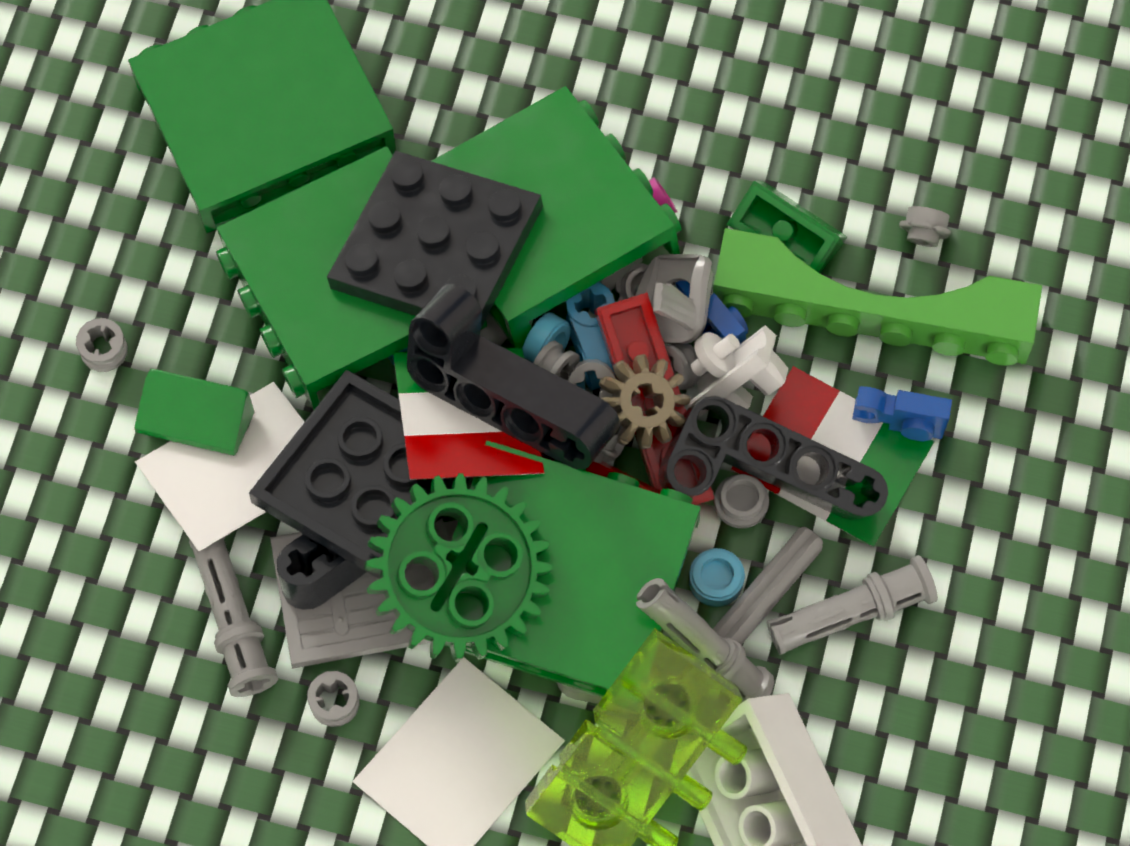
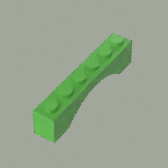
M725 228L713 293L717 295L727 308L730 306L735 307L742 317H749L753 314L774 318L777 323L789 327H800L804 324L826 328L832 334L844 337L855 336L856 334L879 337L882 342L892 346H906L910 343L932 347L935 352L947 356H958L963 353L983 356L993 364L1009 366L1016 363L1026 364L1035 339L1043 285L987 276L967 287L939 295L908 298L875 295L846 287L819 274L797 258L778 237Z

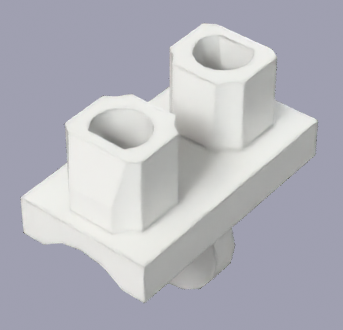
M765 325L741 344L733 334L727 335L724 339L711 332L704 333L695 341L694 346L698 359L691 363V369L697 376L701 377L697 382L698 395L690 401L688 407H691L705 397L717 396L748 409L753 396L742 387L748 380L764 395H770L785 383L789 368L773 351L777 335ZM701 410L698 416H702L708 410Z

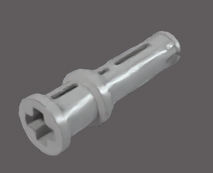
M225 537L201 551H198L190 540L189 544L193 549L205 592L219 630L215 635L214 645L217 653L224 654L231 680L228 683L229 692L234 697H245L263 692L276 684L278 676L275 668L268 667L261 641L264 638L261 626L255 621H250L239 582L224 541Z
M920 555L910 558L909 565L881 576L877 572L868 574L862 581L863 585L855 587L850 591L824 599L788 615L768 620L769 634L780 655L798 646L826 637L874 617L879 621L891 620L894 618V612L921 601H925L927 604L937 602L936 586L925 561Z
M653 579L641 588L636 597L639 600L636 602V606L653 619L677 644L697 660L701 676L709 684L719 685L729 694V701L734 708L748 698L769 696L774 686V676L765 667L755 666L745 657V648L737 640L723 638L717 634L702 617L674 593L663 579Z

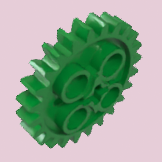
M458 473L452 489H447L443 480L438 475L431 482V494L429 495L417 483L412 485L410 497L413 504L410 505L396 497L391 503V507L398 519L381 515L376 523L388 536L371 537L367 545L373 551L381 554V557L370 559L364 565V570L380 574V579L368 586V594H384L386 598L375 613L377 616L394 612L397 619L389 632L394 635L406 627L411 630L412 634L408 645L410 649H414L423 639L430 641V658L433 659L439 655L444 645L450 646L454 662H459L463 658L466 646H471L478 660L483 659L487 654L488 640L498 650H504L509 646L505 630L507 629L512 634L521 637L527 632V628L519 616L522 615L527 618L536 619L542 612L530 600L531 597L544 598L550 592V588L536 581L537 577L547 575L553 570V565L537 561V556L546 551L550 546L549 541L532 540L531 535L540 526V520H531L523 523L519 517L525 510L527 503L521 501L511 508L507 506L505 501L509 488L506 486L501 488L494 497L488 495L487 478L482 477L474 490L467 489L464 475ZM440 516L455 518L462 527V538L457 541L442 539L434 529L435 519ZM483 524L486 527V533L465 566L467 573H464L454 584L441 609L433 611L430 607L431 602L452 569L450 562L455 561L463 551L476 526ZM498 545L508 551L511 557L510 569L497 571L489 567L484 559L485 547ZM412 564L426 566L433 574V587L428 590H417L411 587L405 578L406 567ZM461 593L475 595L483 607L481 618L467 620L461 617L455 608L456 596Z

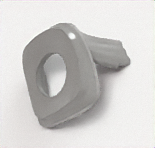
M694 254L659 255L651 261L646 269L636 296L648 293L664 344L691 343L702 335L706 326L714 276L711 269L712 262L708 257ZM680 280L690 283L689 298L674 287L672 283Z

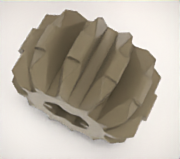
M644 354L637 355L634 358L633 370L623 360L614 364V373L618 380L605 376L601 378L599 386L612 394V397L601 399L612 406L620 419V425L623 426L618 434L617 442L621 445L628 444L635 432L640 449L651 447L653 435L663 444L672 440L671 431L667 424L674 427H682L686 421L682 414L674 410V407L690 404L689 395H674L672 389L683 383L684 377L682 374H676L666 380L663 376L668 369V361L664 359L658 360L653 365L651 371H649L648 359ZM638 388L642 389L645 398H653L654 407L645 411L647 416H643L641 407L632 406L631 397L641 392Z

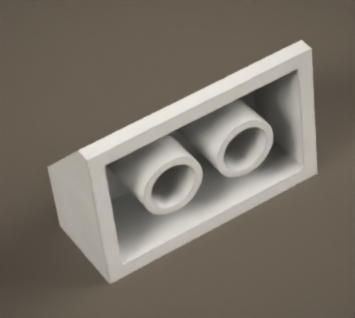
M789 693L748 698L671 750L714 846H862Z

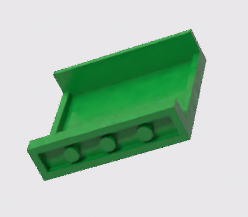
M270 0L258 6H247L238 10L232 17L210 26H198L189 31L186 36L164 45L147 47L139 55L128 59L138 90L142 91L191 194L206 233L217 230L216 227L387 146L392 154L396 151L393 127L327 0Z
M566 86L432 160V162L541 195L543 208L490 311L491 316L514 348L524 346L531 330V320L663 245L669 254H680L677 233L681 231V225L672 208L667 203L661 206L653 198V189L645 174L639 168L631 170L625 162V153L616 137L611 133L607 136L602 133L598 128L599 121L590 104L586 100L578 102Z
M387 146L216 227L223 248L216 251V255L229 280L237 276L244 287L238 289L237 292L251 319L260 315L266 326L260 328L259 331L271 356L275 358L282 354L288 364L287 367L282 369V372L295 398L305 395L313 410L320 403L317 392L336 383L346 370L354 374L393 355V352H399L408 347L409 326L416 316L330 289L327 279L332 266L393 156ZM485 320V322H484V324H483L481 330L484 329V328H486V327H488L486 320Z
M487 440L485 445L543 463L545 474L485 476V478H487L488 495L494 497L501 488L506 486L509 488L505 501L507 506L511 508L521 501L527 503L525 510L519 517L523 523L531 520H540V526L531 535L532 540L549 541L550 546L546 551L537 556V561L553 565V570L549 574L537 577L536 581L550 588L549 594L544 598L531 597L530 599L542 611L536 619L527 618L522 615L519 616L524 622L527 632L518 637L506 629L505 633L509 646L502 651L498 650L488 640L487 654L483 659L639 709L645 690V680L662 628L636 606V602L639 601L636 597L646 583L656 578L663 579L675 591L694 530L698 528L700 522L701 507L692 504L693 499L690 496L676 490L661 489L660 494L639 488L640 483L636 479L621 473L609 472L607 477L587 472L586 468L574 469L555 459L552 461ZM482 477L473 478L471 490H474ZM459 522L451 541H457L462 538V527ZM483 524L476 526L463 551L455 561L450 562L452 569L431 602L430 607L433 611L441 609L454 584L464 573H467L465 566L486 533V527ZM498 545L485 547L484 559L489 567L497 571L510 569L511 557L508 551ZM461 593L456 596L455 608L461 617L467 620L481 618L483 607L475 595ZM466 646L465 653L475 656L471 646Z

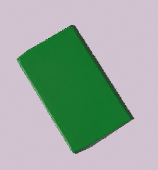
M753 181L727 223L734 230L778 237L797 258L819 274L847 239L846 235L764 181Z
M150 369L145 379L134 430L139 434L235 456L255 411L250 394L244 389L158 369Z

